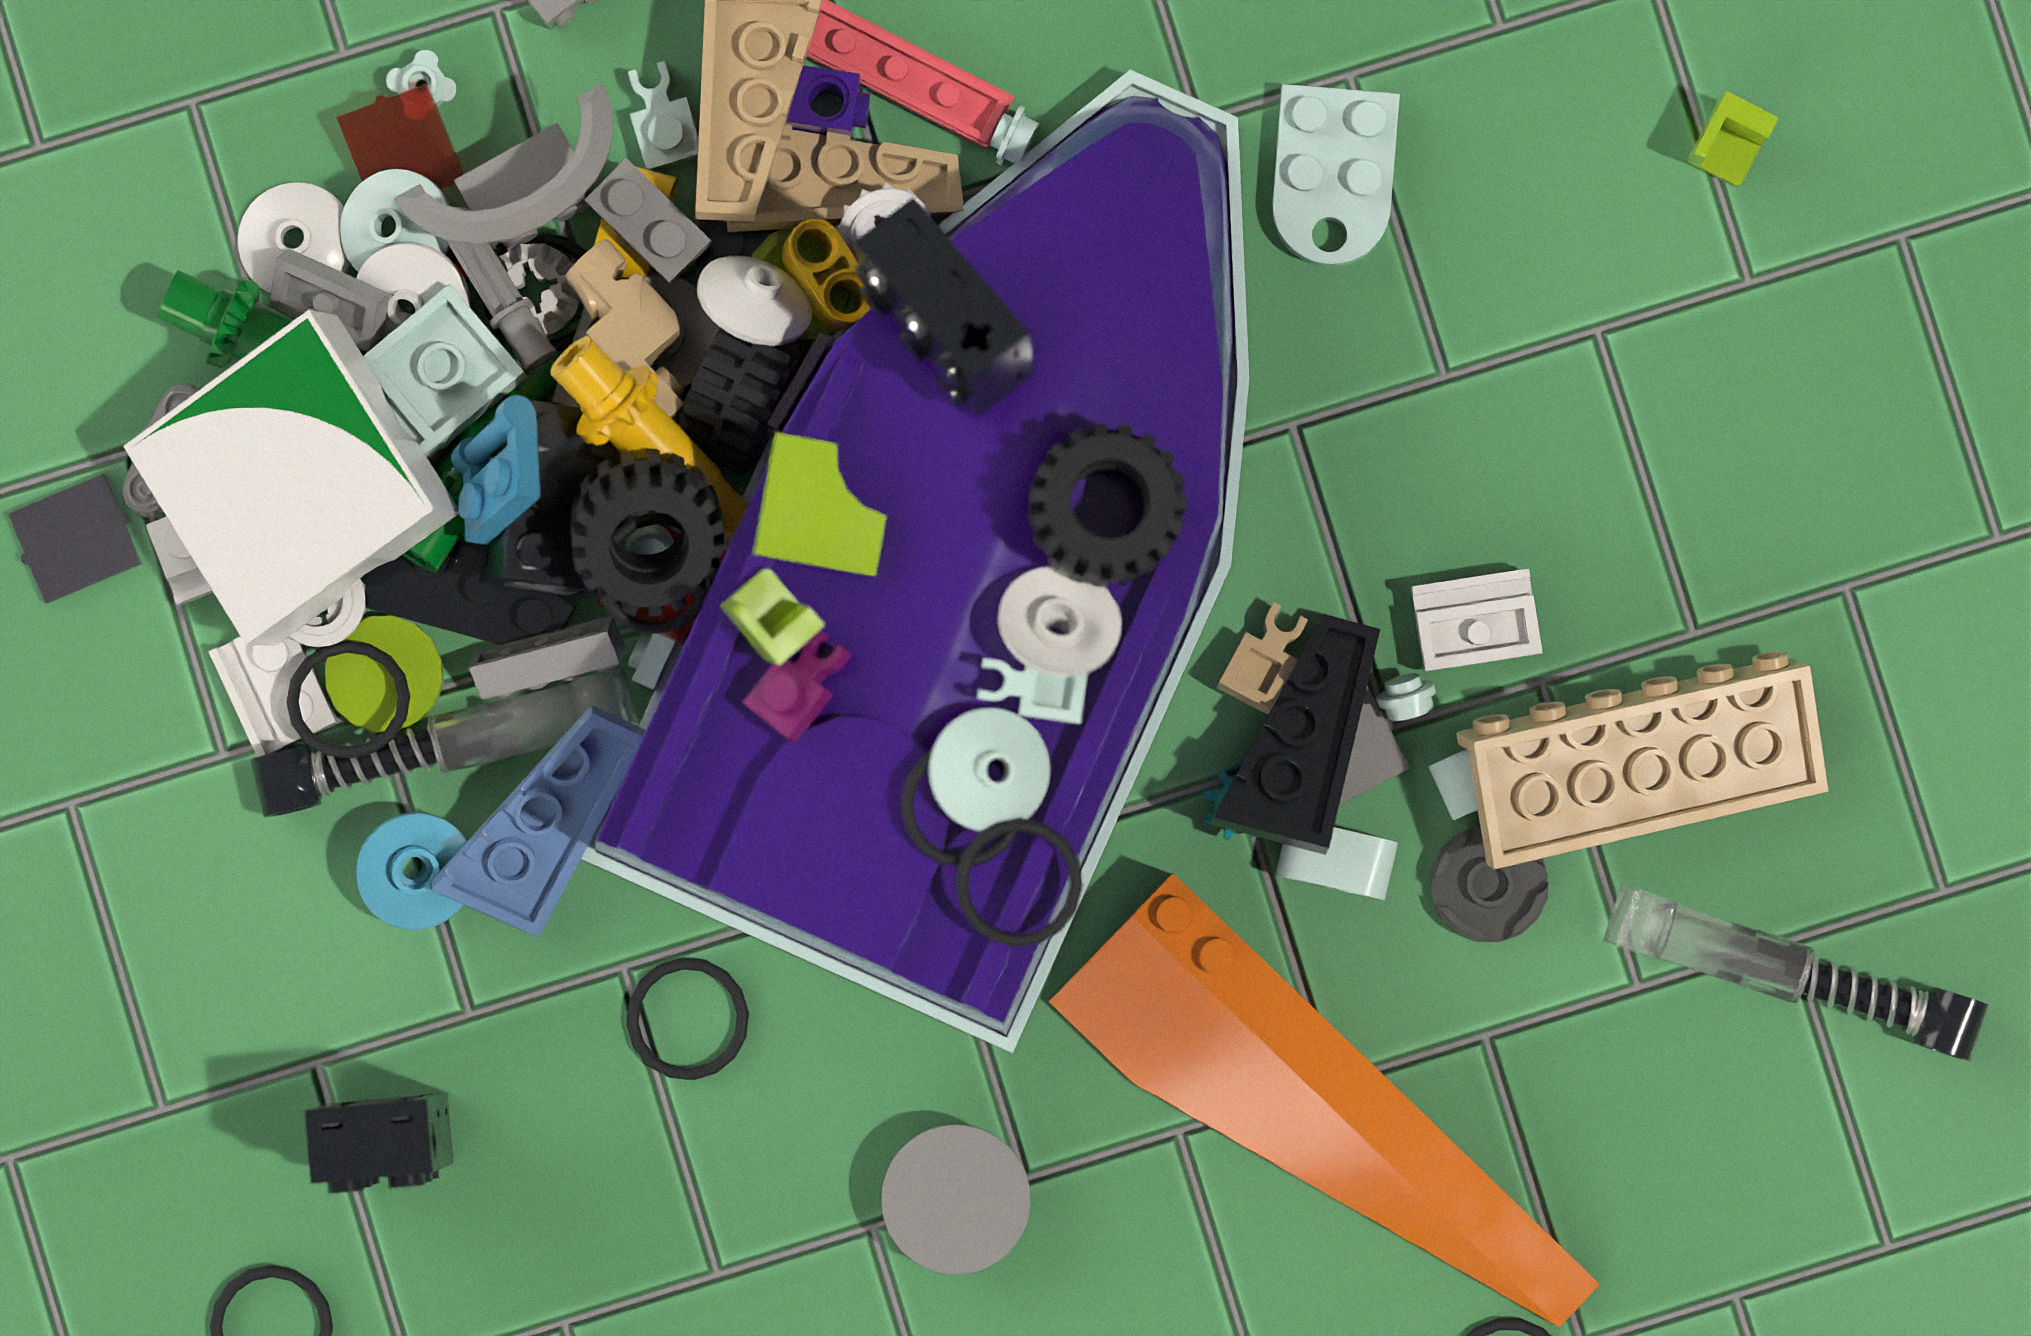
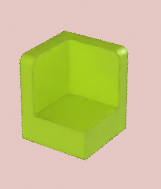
M1726 91L1718 100L1686 162L1733 187H1738L1742 184L1761 146L1769 139L1779 117Z
M766 568L761 569L720 605V608L764 660L778 666L825 626L810 606L799 604L776 575Z

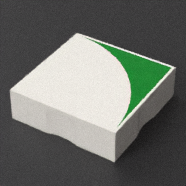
M307 310L123 446L246 645L276 646L340 600L344 593L364 574L384 563L397 559L459 514L456 503L418 443L410 437L395 419L386 402L381 384L339 317L315 310Z

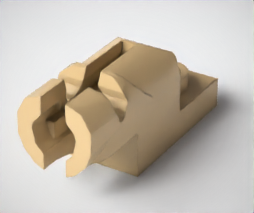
M603 239L586 252L565 275L566 281L575 290L592 319L594 320L597 316L600 317V320L586 331V336H590L620 368L629 371L638 366H648L659 378L657 383L658 391L654 400L677 423L684 404L680 398L685 394V391L664 367H660L656 372L651 368L680 340V329L675 311L641 274L634 273L629 279L617 281L626 269V259L608 239Z

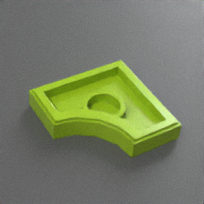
M774 433L753 554L876 576L886 515L864 507L847 490L838 470L837 444Z

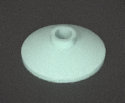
M391 169L368 177L355 188L343 209L340 234L344 252L357 272L360 271L366 260L377 250L399 242L424 244L437 249L447 256L450 246L445 238L429 233L414 223L394 200L398 195L421 184L427 194L440 203L449 206L446 197L436 184L416 172ZM392 216L396 222V229L391 236L385 237L381 230L382 223L386 217Z
M995 708L973 710L954 719L937 738L929 761L930 784L940 807L957 823L977 831H984L997 822L1027 819L1042 802L1050 777L1049 756L1039 733L1029 722L1015 713ZM995 758L999 759L1005 767L1004 776L998 782L991 781L986 772L987 765Z

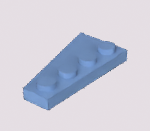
M591 705L431 881V890L539 938L621 786L644 736L645 729Z

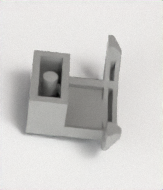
M599 84L577 96L581 107L582 126L575 151L570 146L559 124L556 123L456 178L454 181L471 211L460 210L440 203L427 194L421 184L398 195L394 200L410 220L427 232L453 242L489 243L494 250L502 245H505L508 251L512 250L519 244H525L538 235L536 229L545 226L553 219L557 218L559 222H563L578 215L589 207L585 199L594 190L592 184L597 180L608 158L613 136L612 104L604 84Z

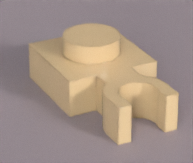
M1276 602L1271 606L1263 624V639L1260 640L1247 632L1245 633L1217 686V689L1267 715L1272 710L1298 662V659L1283 651L1286 647L1298 641L1308 622V619L1300 616L1294 630L1290 632L1280 631L1274 624V619L1281 608V605Z

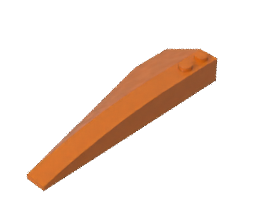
M1171 873L1048 1001L1135 1085L1552 1324L1560 1327L1600 1285L1174 873Z

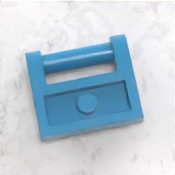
M519 395L508 397L497 408L494 420L477 436L462 440L452 451V464L463 475V488L459 496L458 509L460 516L464 518L465 541L488 545L540 498L536 412L532 403L525 397ZM507 441V446L495 458L491 459V455Z

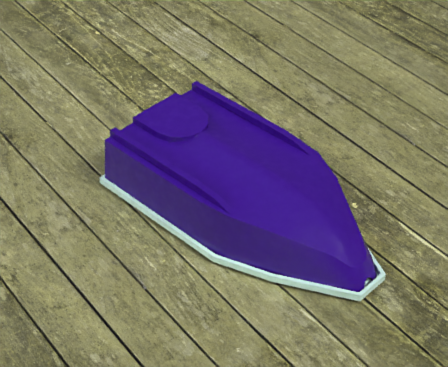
M1133 70L1126 72L1025 154L1020 163H1014L961 206L964 211L954 212L938 225L1030 333L1034 366L1033 376L980 417L976 418L965 404L956 408L948 401L935 381L940 374L927 359L918 363L909 355L897 337V333L901 329L889 314L879 318L871 309L850 329L837 331L799 372L742 497L749 504L739 527L725 538V556L719 557L720 569L699 615L683 627L640 722L639 727L645 729L644 736L621 786L581 858L1013 1053L1074 915L1062 931L1040 944L1013 947L990 941L970 925L958 904L955 883L958 867L939 864L918 849L905 829L901 800L905 780L919 758L933 749L941 732L954 719L967 712L984 708L1002 709L1018 715L1021 697L1008 696L1000 701H987L977 699L978 690L997 692L1004 684V677L999 670L981 668L983 658L1003 661L1014 671L1024 672L1025 664L1013 655L1001 636L998 614L1006 590L1018 577L1034 569L1051 567L1047 562L1049 555L1044 549L1039 551L1033 540L1035 532L1033 526L1029 527L1027 516L1030 508V501L1028 500L1030 488L1040 464L1043 463L1048 452L1057 442L1061 444L1066 440L1068 434L1078 429H1081L1083 433L1091 430L1093 424L1107 423V429H1118L1120 424L1132 426L1131 433L1143 438L1145 432L1156 438L1157 440L1154 445L1161 452L1168 449L1175 458L1172 464L1176 473L1182 471L1186 483L1182 489L1183 497H1187V511L1182 521L1184 525L1179 537L1166 557L1158 563L1155 569L1147 575L1141 574L1137 576L1133 582L1121 586L1119 581L1110 582L1108 587H1105L1118 606L1121 617V634L1118 644L1109 659L1097 669L1087 673L1081 723L1075 724L1020 716L1029 722L1039 733L1046 746L1050 762V777L1045 796L1038 808L1027 820L1048 825L1063 836L1080 861L1083 883L1078 906L1228 574L1232 561L1249 389L1238 117ZM774 433L837 444L838 470L847 490L864 507L886 515L876 576L753 554ZM1111 473L1088 475L1077 483L1071 495V509L1077 522L1087 532L1097 537L1116 539L1127 536L1136 529L1141 521L1143 506L1140 496L1127 480ZM764 568L770 569L797 602L810 606L825 624L821 631L829 638L819 649V659L828 658L838 644L852 655L838 672L829 674L821 682L820 685L833 696L796 743L785 737L743 703L773 664L764 660L720 608L721 604ZM1051 627L1047 629L1053 634L1065 635L1059 628ZM802 646L788 658L794 665L801 657ZM989 762L986 770L987 776L991 781L998 782L1003 778V774L996 765ZM928 767L916 787L913 806L917 825L929 842L944 852L962 855L974 837L982 831L962 826L943 811L933 794ZM1023 831L1018 832L1009 847L991 861L971 866L968 877L970 899L980 917L997 930L1013 934L1035 932L1053 922L1065 906L1070 888L1068 866L1059 850L1042 836ZM1000 836L985 844L980 851L992 845Z

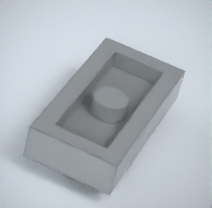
M627 158L585 199V202L670 285L712 244V241Z
M287 249L276 257L269 307L295 319L309 309L337 315L356 346L369 352L383 339L390 293L294 250Z

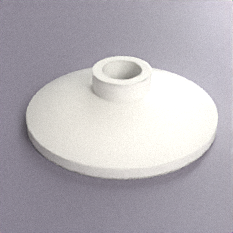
M299 182L275 186L257 197L246 210L238 232L239 256L251 279L271 294L276 257L290 249L284 245L283 238L285 233L292 228L301 229L304 233V240L299 247L291 250L346 274L351 263L344 252L340 234L343 204L327 190L312 184Z
M399 242L387 245L377 250L366 260L356 278L390 293L383 339L413 315L400 308L397 302L399 299L409 300L414 305L416 312L450 284L470 307L469 289L459 268L446 255L424 244Z
M726 256L710 262L703 269L698 279L697 295L706 314L719 327L739 339L754 344L780 346L801 338L810 325L812 306L808 296L793 277L771 263L747 256Z
M1052 566L1031 570L1018 577L1008 587L999 608L998 623L1000 633L1013 655L1022 663L1038 672L1059 677L1086 674L1104 664L1114 652L1121 634L1120 612L1114 598L1105 587H1095L1094 581L1083 579L1081 583L1069 579L1071 573L1062 567L1056 570ZM1051 627L1059 628L1065 635H1056L1047 629Z

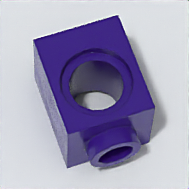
M803 66L786 124L793 125V130L821 135L833 132L850 135V140H853L855 127L866 129L871 94L861 92L859 73ZM822 94L836 95L844 103L842 109L830 117L817 115L811 109V104L815 98Z

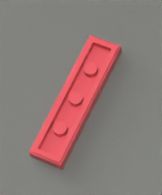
M823 0L807 52V59L827 69L859 73L862 87L988 151L992 137L1003 114H1007L1014 101L1013 95L828 0Z

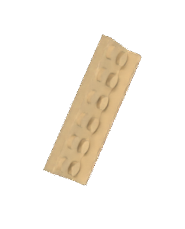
M1784 651L1766 652L1753 656V665L1732 669L1730 664H1714L1699 668L1697 670V677L1677 682V678L1672 676L1656 677L1643 681L1641 683L1642 690L1621 694V691L1618 689L1599 690L1585 695L1586 703L1565 707L1563 702H1547L1530 707V715L1509 720L1508 715L1498 714L1475 719L1473 721L1474 728L1457 732L1458 745L1466 748L1469 753L1486 864L1493 869L1503 868L1828 792L1810 665L1788 657L1787 652Z

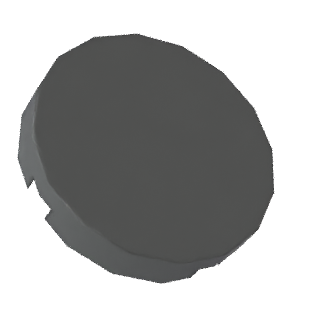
M1479 825L1457 833L1440 849L1431 869L1430 894L1438 915L1454 932L1473 941L1501 942L1521 935L1539 918L1548 899V874L1543 858L1498 869L1489 867L1486 864L1481 827Z

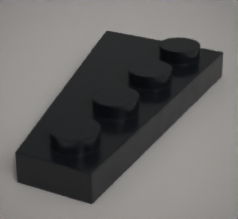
M459 540L456 541L437 573L428 571L401 555L393 561L372 569L360 578L366 585V609L497 645L566 628L577 607L553 593L505 587V584L479 583L482 553Z
M1323 614L1210 823L1211 825L1326 855L1332 839L1380 629Z

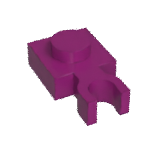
M821 630L802 645L801 657L795 665L788 659L780 666L773 664L743 702L794 743L798 741L833 696L820 685L821 682L829 674L838 672L852 656L838 644L828 658L819 659V649L829 638Z

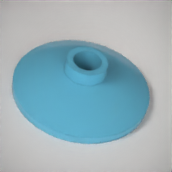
M406 813L383 822L367 837L357 858L356 882L364 903L380 920L401 929H426L445 922L456 914L464 904L432 891L431 881L467 842L466 838L447 820L428 813ZM418 857L423 860L422 870L412 876L404 874L402 871L404 862L408 858Z

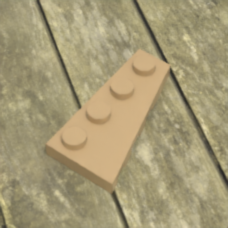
M705 0L695 219L756 221L823 0Z
M785 124L756 221H727L728 232L795 228L801 222L808 219H822L833 226L840 225L843 218L844 205H852L859 199L862 189L869 192L883 189L885 183H888L894 189L906 190L910 188L916 197L923 203L925 202L932 220L947 219L954 212L964 211V208L961 207L964 204L958 155L889 142H882L881 145L850 140V135L827 132L826 135L793 130V125ZM879 214L874 216V223L881 222L885 219L884 216L880 217Z

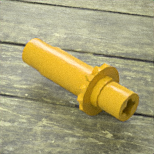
M590 336L579 339L558 357L550 370V374L580 405V410L583 414L577 425V433L587 444L594 443L595 445H600L609 440L621 453L633 450L635 459L646 458V449L660 450L662 461L668 462L672 453L683 457L687 470H690L694 465L697 466L704 473L706 486L712 484L718 497L719 507L721 508L725 531L724 538L739 527L749 504L721 476V470L654 400L658 391L657 383L659 378L648 366H638L629 371L620 368Z

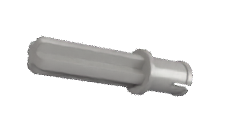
M456 207L457 209H460V210L469 211V210H468L467 208H465V207H460V208H459V207ZM445 239L493 317L490 321L491 327L493 329L500 328L522 364L523 371L528 372L536 369L553 358L557 350L551 345L530 311L533 307L531 299L522 298L490 244H471Z

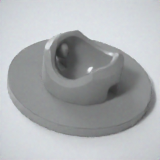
M961 1124L931 1128L907 1142L896 1154L887 1170L881 1195L885 1225L899 1249L920 1266L935 1272L951 1275L977 1272L990 1267L1005 1257L1013 1249L1024 1232L1031 1204L1028 1178L1022 1163L1013 1150L992 1133L981 1128Z

